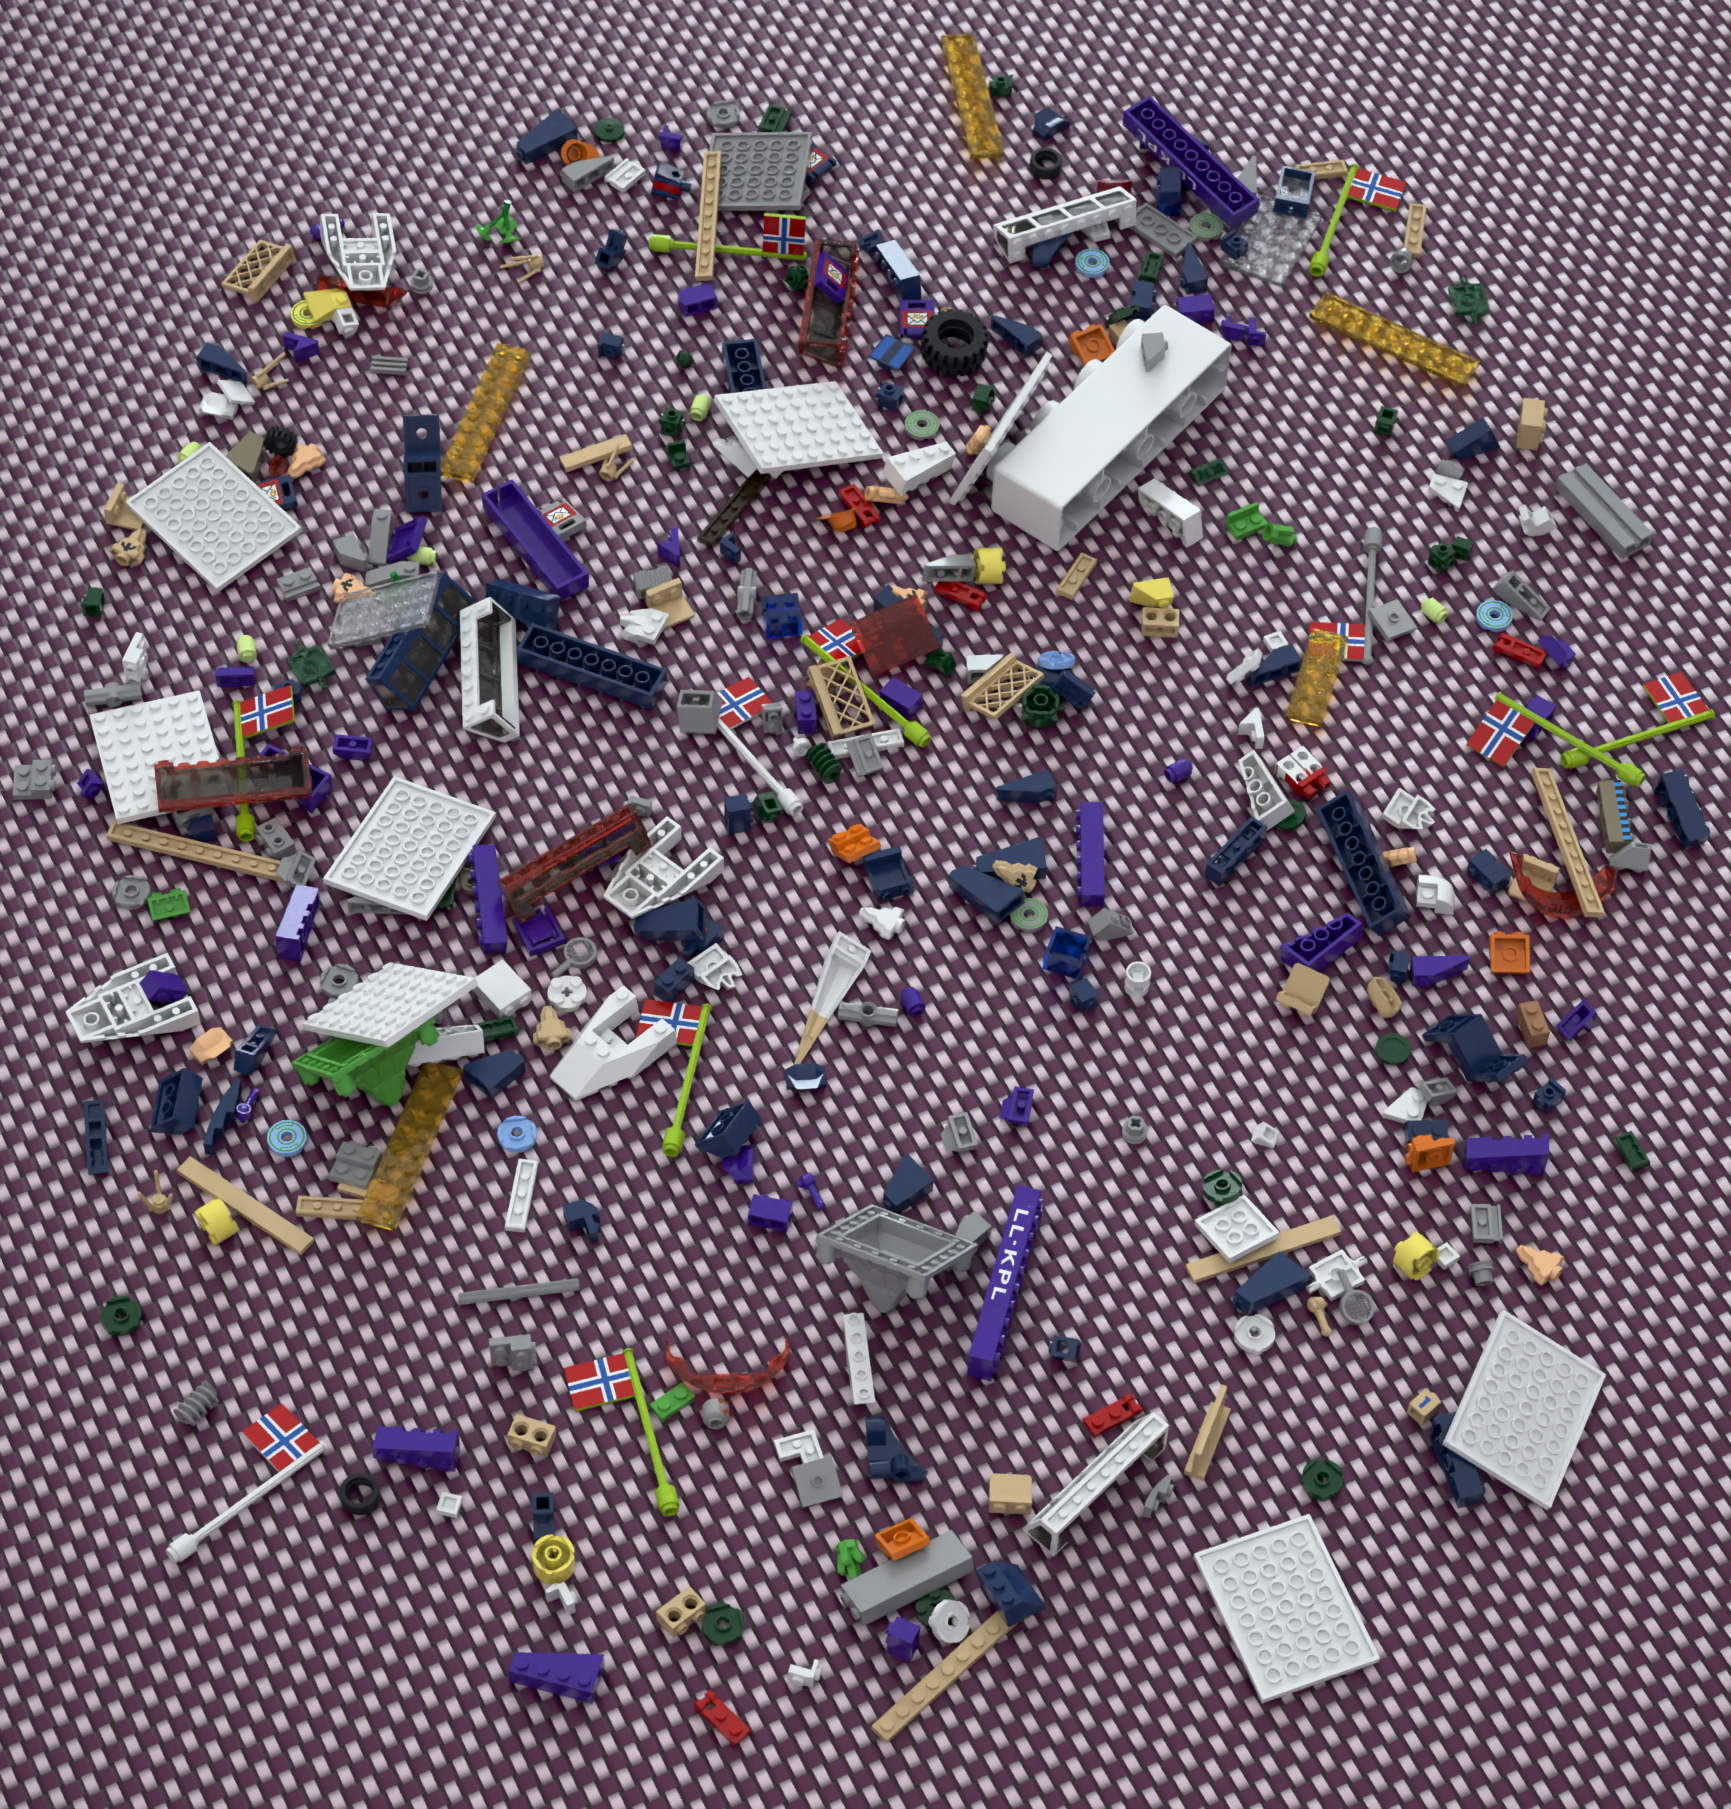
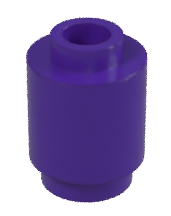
M1182 758L1167 766V769L1164 770V775L1169 783H1177L1192 774L1193 766L1189 760Z
M908 987L901 992V1001L908 1015H921L926 1006L918 990L914 987Z

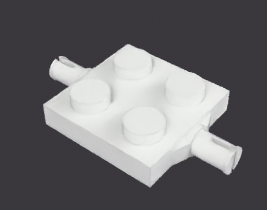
M1343 1250L1309 1266L1308 1272L1315 1282L1307 1285L1306 1290L1311 1294L1317 1289H1321L1330 1301L1346 1294L1337 1272L1344 1269L1352 1288L1355 1289L1365 1283L1364 1277L1359 1272V1267L1367 1264V1259L1365 1256H1362L1353 1261Z

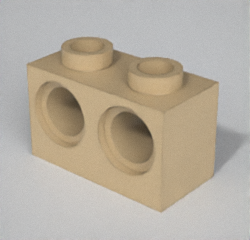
M1143 607L1141 636L1178 638L1179 609Z
M516 1414L507 1434L508 1445L517 1450L524 1449L530 1451L536 1456L543 1455L547 1457L556 1438V1427ZM521 1432L526 1433L525 1435H522V1436L517 1435L518 1433H521ZM538 1439H545L542 1442L537 1441Z
M689 1586L656 1611L657 1621L674 1638L678 1634L682 1635L692 1623L703 1619V1616L706 1614V1603ZM689 1605L695 1606L694 1609H687L686 1607ZM672 1618L679 1619L677 1622L670 1621Z

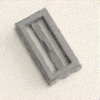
M373 356L370 371L371 373L406 375L408 358Z

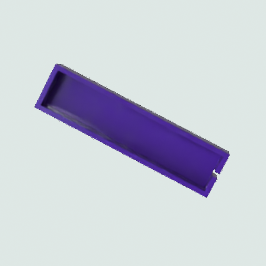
M513 479L499 486L500 501H498V491L496 488L482 494L484 511L551 594L560 596V601L589 588V573Z

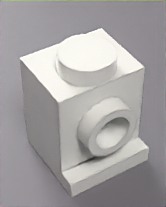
M352 307L336 309L331 319L332 322H335L339 334H345V336L353 335L359 326Z

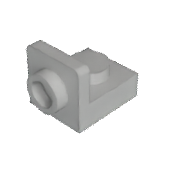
M630 795L628 802L625 801L622 807L624 819H629L632 813L650 818L652 814V801Z

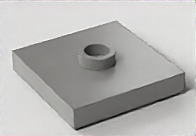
M1398 599L1369 609L1367 612L1386 641L1414 632L1417 629V626Z
M832 1456L791 1467L802 1508L843 1497Z

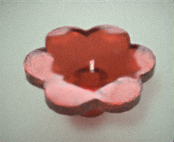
M280 455L268 461L269 474L274 475L276 478L288 472L287 459L282 458Z

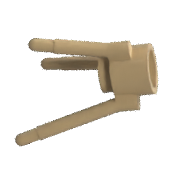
M541 254L511 257V261L518 262L501 265L500 269L527 264L528 268L533 269V271L518 280L521 283L532 275L541 272V268L544 267V260Z
M285 352L262 371L251 377V381L257 390L263 388L265 391L270 387L289 382L288 379L268 384L270 380L267 373L278 365L277 362L286 355Z
M619 444L616 445L610 459H604L602 468L599 471L600 477L606 481L617 480L619 475L634 462V458H632L621 469L616 470L617 467L612 462L619 449Z
M155 1170L154 1178L157 1194L152 1197L151 1203L141 1192H137V1195L148 1206L149 1211L162 1214L171 1209L170 1204L173 1194L170 1193L168 1198H166L161 1193L158 1171Z

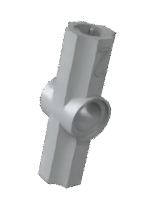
M746 568L741 571L740 585H738L737 617L741 618V620H748L753 617L754 603H756L757 571H754L752 568Z
M110 682L104 688L84 690L86 707L106 704L109 707H117L124 701L142 699L140 683L120 685L116 682Z
M840 1002L838 1019L860 1022L865 1027H871L874 1024L892 1027L897 1025L898 1009L876 1007L872 1002H864L861 1005Z

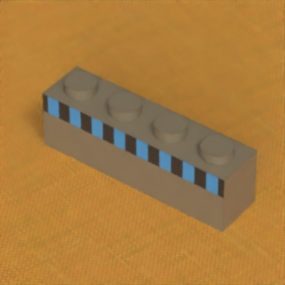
M1621 780L1598 781L1596 797L1606 853H1616L1630 842H1634L1633 833H1630L1631 819L1627 818L1628 803H1625L1624 800L1626 790L1622 788Z

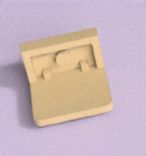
M1524 854L1519 871L1508 890V894L1542 908L1557 881L1560 868L1551 863L1541 861L1534 856Z
M1296 963L1293 966L1284 990L1278 992L1276 1000L1280 1001V1005L1286 1008L1293 1007L1297 1009V1012L1303 1016H1311L1317 1012L1330 978L1300 963Z
M991 1474L989 1513L1031 1515V1476Z

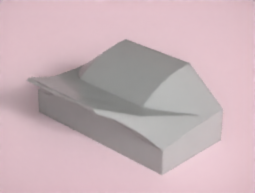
M299 850L292 856L282 858L276 874L293 888L296 885L305 886L316 858Z
M1448 1078L1414 1084L1423 1093L1431 1106L1444 1104L1458 1093Z
M964 1112L948 1116L947 1125L940 1133L946 1151L956 1150L961 1152L978 1149V1143L968 1113Z

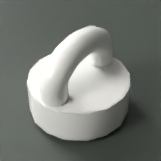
M793 738L792 750L797 756H805L806 752L812 747L811 743L806 738Z

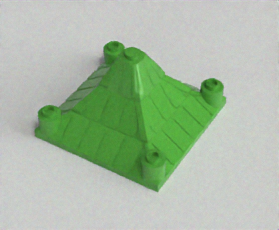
M432 1017L388 1048L334 1036L291 1062L294 1070L298 1071L304 1084L314 1085L320 1081V1077L331 1080L338 1095H343L344 1097L355 1092L354 1089L358 1086L359 1089L384 1106L392 1107L398 1104L399 1099L402 1097L405 1069L416 1047L415 1043L420 1040L422 1045L431 1046L438 1042L437 1039L440 1035L434 1025L435 1020Z

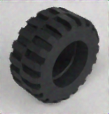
M948 309L946 312L944 310L940 311L938 315H932L926 321L923 328L920 344L922 358L929 367L932 366L934 371H939L945 376L949 374L951 377H956V375L961 377L967 373L971 374L985 360L989 341L988 331L984 323H980V319L976 316L973 317L972 313L968 311L967 313L960 309L958 311H953V309ZM955 337L965 341L968 346L958 349L944 345L940 340Z

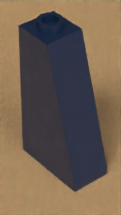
M558 108L517 142L516 155L526 165L562 148L568 140H578L577 127Z
M1037 837L976 857V865H973L974 870L1003 881L1002 878L997 876L992 867L996 860L1007 861L1012 865L1016 863L1023 865L1031 864L1038 868L1033 879H1046L1047 866L1042 837Z
M961 865L948 875L949 888L996 924L1000 923L1025 903L1024 890L967 866Z
M693 898L651 910L635 917L633 928L635 933L644 941L705 940L706 907L698 898Z
M1279 1251L1235 1291L1232 1304L1238 1310L1249 1315L1306 1289L1311 1274Z

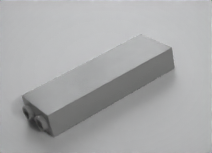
M1587 463L1575 467L1572 473H1563L1558 477L1556 490L1621 559L1650 545L1653 533Z
M950 1530L930 1540L931 1544L921 1550L914 1551L895 1561L890 1560L841 1584L842 1594L840 1598L845 1606L850 1607L853 1618L855 1620L858 1619L865 1626L973 1572L972 1556L954 1532Z

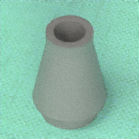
M1443 459L1435 471L1439 475L1460 480L1463 474L1452 463Z

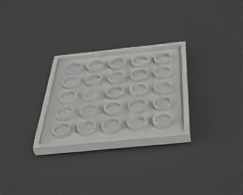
M812 132L712 133L709 152L721 151L722 154L718 211L801 210L813 139Z

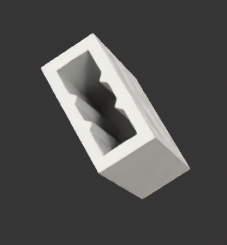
M504 960L499 961L475 977L479 985L473 988V991L499 1019L512 1016L516 1010L527 1006L532 1001L531 989Z

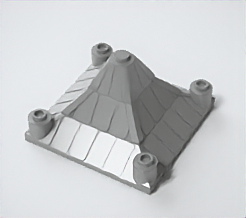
M873 1204L820 1232L815 1240L818 1244L816 1258L819 1259V1262L830 1264L836 1260L837 1255L841 1256L849 1268L861 1279L863 1288L872 1305L879 1312L883 1313L893 1310L907 1294L913 1299L925 1297L930 1278L952 1266L958 1272H965V1270L970 1269L973 1254L977 1252L978 1248L976 1243Z

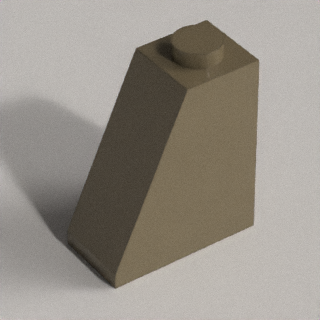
M250 431L225 457L252 482L256 483L266 449L263 446L264 438Z

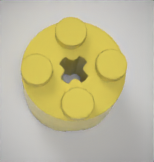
M1001 547L978 548L974 550L973 561L976 564L974 580L976 584L1003 583L1002 572H1005L1006 564L1005 561H1002L1003 550Z
M218 1197L194 1212L201 1228L207 1231L208 1237L214 1246L240 1231L235 1220L233 1221L231 1213Z
M1416 1231L1406 1241H1401L1395 1246L1394 1250L1396 1253L1393 1263L1410 1279L1419 1280L1432 1270L1430 1265L1433 1262L1437 1263L1440 1251Z
M549 1534L543 1536L535 1543L532 1552V1562L536 1576L547 1585L566 1581L574 1573V1547L566 1537Z

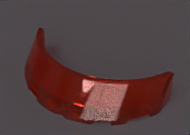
M317 274L314 290L337 288L347 293L350 302L390 309L407 294V290L393 286L386 287L385 290L350 291L342 278Z
M1509 852L1518 887L1526 901L1534 909L1549 917H1559L1561 919L1577 918L1579 915L1584 914L1575 889L1566 892H1550L1534 886L1531 879L1522 873L1524 856ZM1604 865L1599 873L1592 878L1601 902L1614 891L1619 872L1618 869L1608 865Z
M785 1337L783 1353L773 1356L770 1359L768 1369L762 1373L697 1375L688 1371L684 1359L674 1357L671 1354L670 1340H665L666 1360L672 1370L690 1385L718 1394L742 1393L762 1386L780 1372L790 1356L789 1337Z

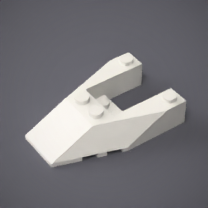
M390 213L372 214V238H342L338 214H321L320 235L322 244L350 291L385 290L396 254Z
M667 816L628 850L624 862L621 863L619 871L615 878L613 877L603 898L633 919L711 883L724 871V857L709 847L685 870L673 863L664 855L681 841V826Z
M168 953L112 975L108 982L94 989L95 992L86 999L85 997L66 1011V1015L81 1043L178 1032L200 1024L199 1013L191 996L154 1011L140 985V982L150 970L176 974L175 966Z
M623 985L605 1000L581 1030L551 1073L550 1079L577 1101L599 1092L598 1089L608 1085L610 1087L614 1086L618 1081L627 1077L629 1079L635 1077L677 1044L675 1029L661 1019L627 1045L612 1032L613 1029L638 1011L636 996Z

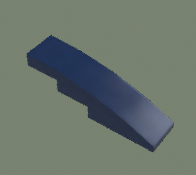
M241 1079L234 1081L215 1109L203 1143L205 1155L214 1154L217 1138L225 1139L228 1122L236 1123V1107L240 1104L242 1094Z
M104 1099L84 1101L88 1175L109 1173Z

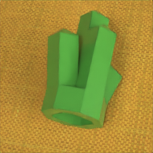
M1267 523L1264 526L1263 540L1269 541L1275 546L1281 544L1290 547L1298 541L1297 535L1293 534L1294 529L1292 526Z
M854 1539L839 1542L836 1546L838 1573L842 1576L849 1574L850 1580L862 1575L859 1563L863 1562L865 1557L859 1549L858 1542Z

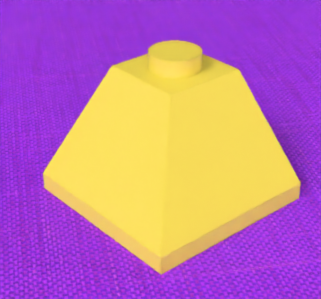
M337 288L303 293L314 322L330 321L336 309L352 307L347 293Z
M1169 577L1133 583L1129 601L1149 607H1168L1172 604L1174 598Z

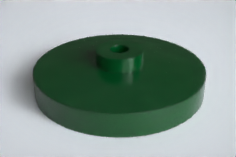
M604 118L595 124L594 134L600 141L607 143L616 142L624 135V125L615 118Z
M1288 800L1295 812L1276 824L1279 829L1286 831L1294 830L1305 822L1307 812L1304 805L1299 801Z
M1388 1033L1378 1039L1375 1052L1382 1062L1388 1065H1400L1410 1057L1411 1046L1409 1041L1402 1035Z

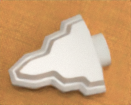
M863 907L859 911V916L865 922L872 924L873 929L880 932V936L887 940H890L894 933L901 934L905 925V919H902L904 909L898 907L892 909L886 907L881 909Z

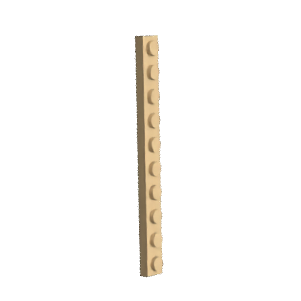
M721 151L704 152L695 269L696 281L713 280L722 161Z
M1533 768L1531 772L1584 916L1602 918L1605 913L1552 771L1549 768Z
M117 821L112 822L106 835L109 841L286 883L283 878L276 874L281 862L278 860L125 823L117 824Z
M998 1611L995 1612L872 1725V1730L884 1742L888 1743L1015 1625L1008 1628Z

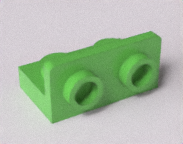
M1258 502L1248 504L1237 511H1232L1226 518V528L1236 541L1263 530L1267 524V521L1259 512Z
M176 888L164 895L161 892L151 894V898H147L152 921L191 913L186 891Z

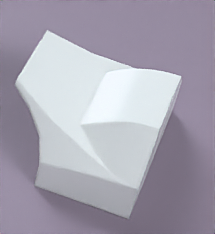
M211 392L204 395L199 406V413L233 420L239 406L238 403H230L226 395Z

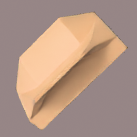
M221 1027L211 1028L195 1040L189 1051L201 1065H204L230 1048L233 1040Z

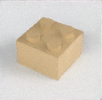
M1523 399L1516 448L1538 450L1539 443L1542 444L1544 433L1541 432H1545L1546 421L1543 419H1546L1548 409L1544 408V400Z

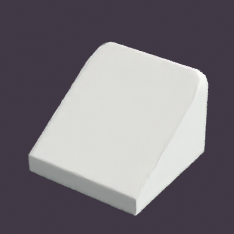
M1262 1122L1255 1127L1251 1142L1274 1148L1279 1131L1266 1122Z

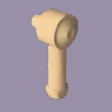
M1310 1297L1307 1302L1309 1311L1315 1312L1322 1335L1325 1337L1330 1336L1332 1330L1329 1328L1323 1312L1324 1308L1327 1307V1302L1322 1297Z

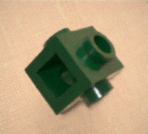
M804 264L791 266L787 271L784 281L795 291L808 289L815 273Z
M667 407L664 414L661 413L659 417L661 434L678 438L686 423L683 411Z
M1444 541L1438 545H1433L1429 550L1427 564L1441 574L1453 566L1456 551Z

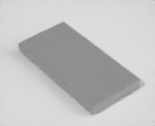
M1147 203L1136 210V225L1128 227L1175 259L1186 251L1188 242L1193 245L1198 241L1197 235Z

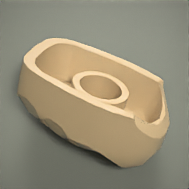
M1374 977L1367 985L1371 1003L1378 1010L1382 1018H1392L1398 1013L1403 1004L1388 981L1380 977Z

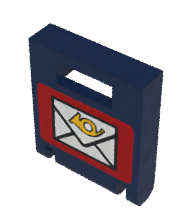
M813 143L811 145L806 179L811 183L816 181V178H821L832 167L837 165V161Z
M290 474L256 483L283 510L298 507ZM290 490L291 495L285 497L283 491Z

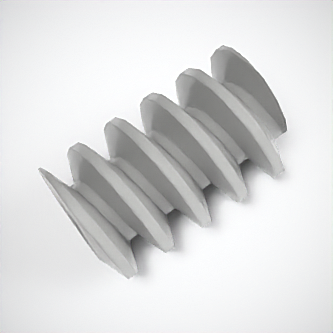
M202 1381L201 1386L196 1387V1392L192 1391L190 1397H186L184 1403H180L178 1408L173 1410L174 1414L182 1422L195 1426L196 1423L193 1419L195 1418L200 1421L202 1418L199 1413L201 1412L206 1415L207 1410L205 1407L212 1409L211 1401L214 1403L219 1402L216 1397V1390L206 1381Z

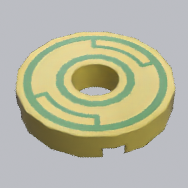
M306 300L298 302L291 309L292 323L298 328L315 329L324 322H314L312 315L304 316L305 314H311Z

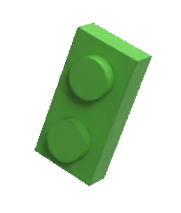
M682 1382L652 1402L650 1409L661 1422H664L694 1402L695 1395Z

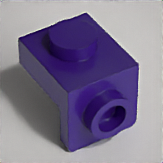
M665 125L663 131L661 130L659 133L661 148L681 152L682 135L669 133V125Z
M1227 314L1226 319L1222 320L1220 330H1223L1222 338L1243 342L1245 325L1230 322V315Z
M1249 318V324H1245L1244 335H1248L1247 345L1264 346L1266 332L1256 331V318Z
M86 769L77 783L82 789L80 795L85 798H95L104 785L92 769Z

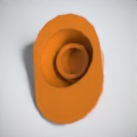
M568 140L561 149L562 160L567 165L576 161L600 158L599 152L594 146L579 140Z
M857 507L843 512L823 515L816 519H827L833 529L844 532L856 527L854 509Z

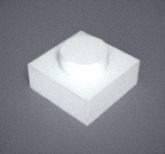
M1281 631L1266 635L1263 638V642L1270 653L1281 646L1288 645Z
M1447 1242L1437 1248L1440 1251L1437 1263L1443 1270L1459 1261L1460 1255Z
M442 1492L436 1513L457 1518L463 1497Z

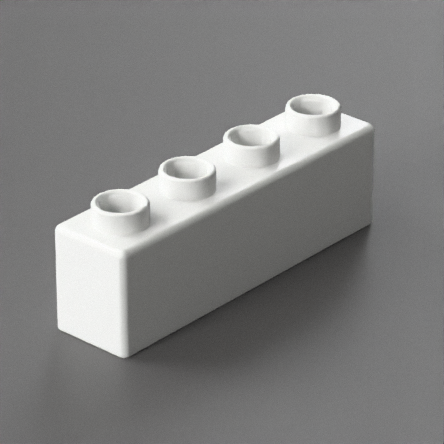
M1166 305L1156 311L1146 322L1141 319H1135L1130 322L1122 332L1116 350L1104 362L1097 359L1088 362L1079 373L1074 384V390L1060 404L1054 400L1045 403L1035 415L1030 432L1017 445L1006 442L997 449L990 459L986 470L987 478L993 481L992 511L1055 551H1060L1225 390L1231 343ZM1163 332L1164 340L1168 341V350H1165L1164 358L1150 372H1145L1141 351L1142 334Z

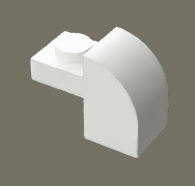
M1525 504L1519 507L1521 514L1519 519L1526 535H1544L1557 528L1552 513L1545 506L1533 513Z

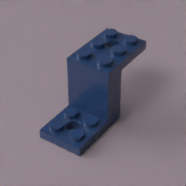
M439 414L403 415L406 513L443 511ZM420 428H424L427 431V435L423 438L417 435V430ZM426 489L429 492L428 497L421 498L418 494L419 490Z
M1449 1014L1422 1034L1425 1042L1433 1041L1436 1043L1444 1041V1043L1448 1044L1468 1082L1502 1083L1509 1078L1508 1075L1512 1072L1521 1070L1523 1068L1522 1065L1528 1061L1525 1054H1502L1482 1014Z

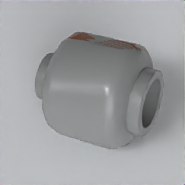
M714 1397L703 1404V1422L711 1429H721L729 1422V1405L726 1401Z

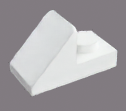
M1255 708L1239 724L1238 735L1250 734L1251 742H1254L1255 749H1262L1264 743V732L1259 708Z

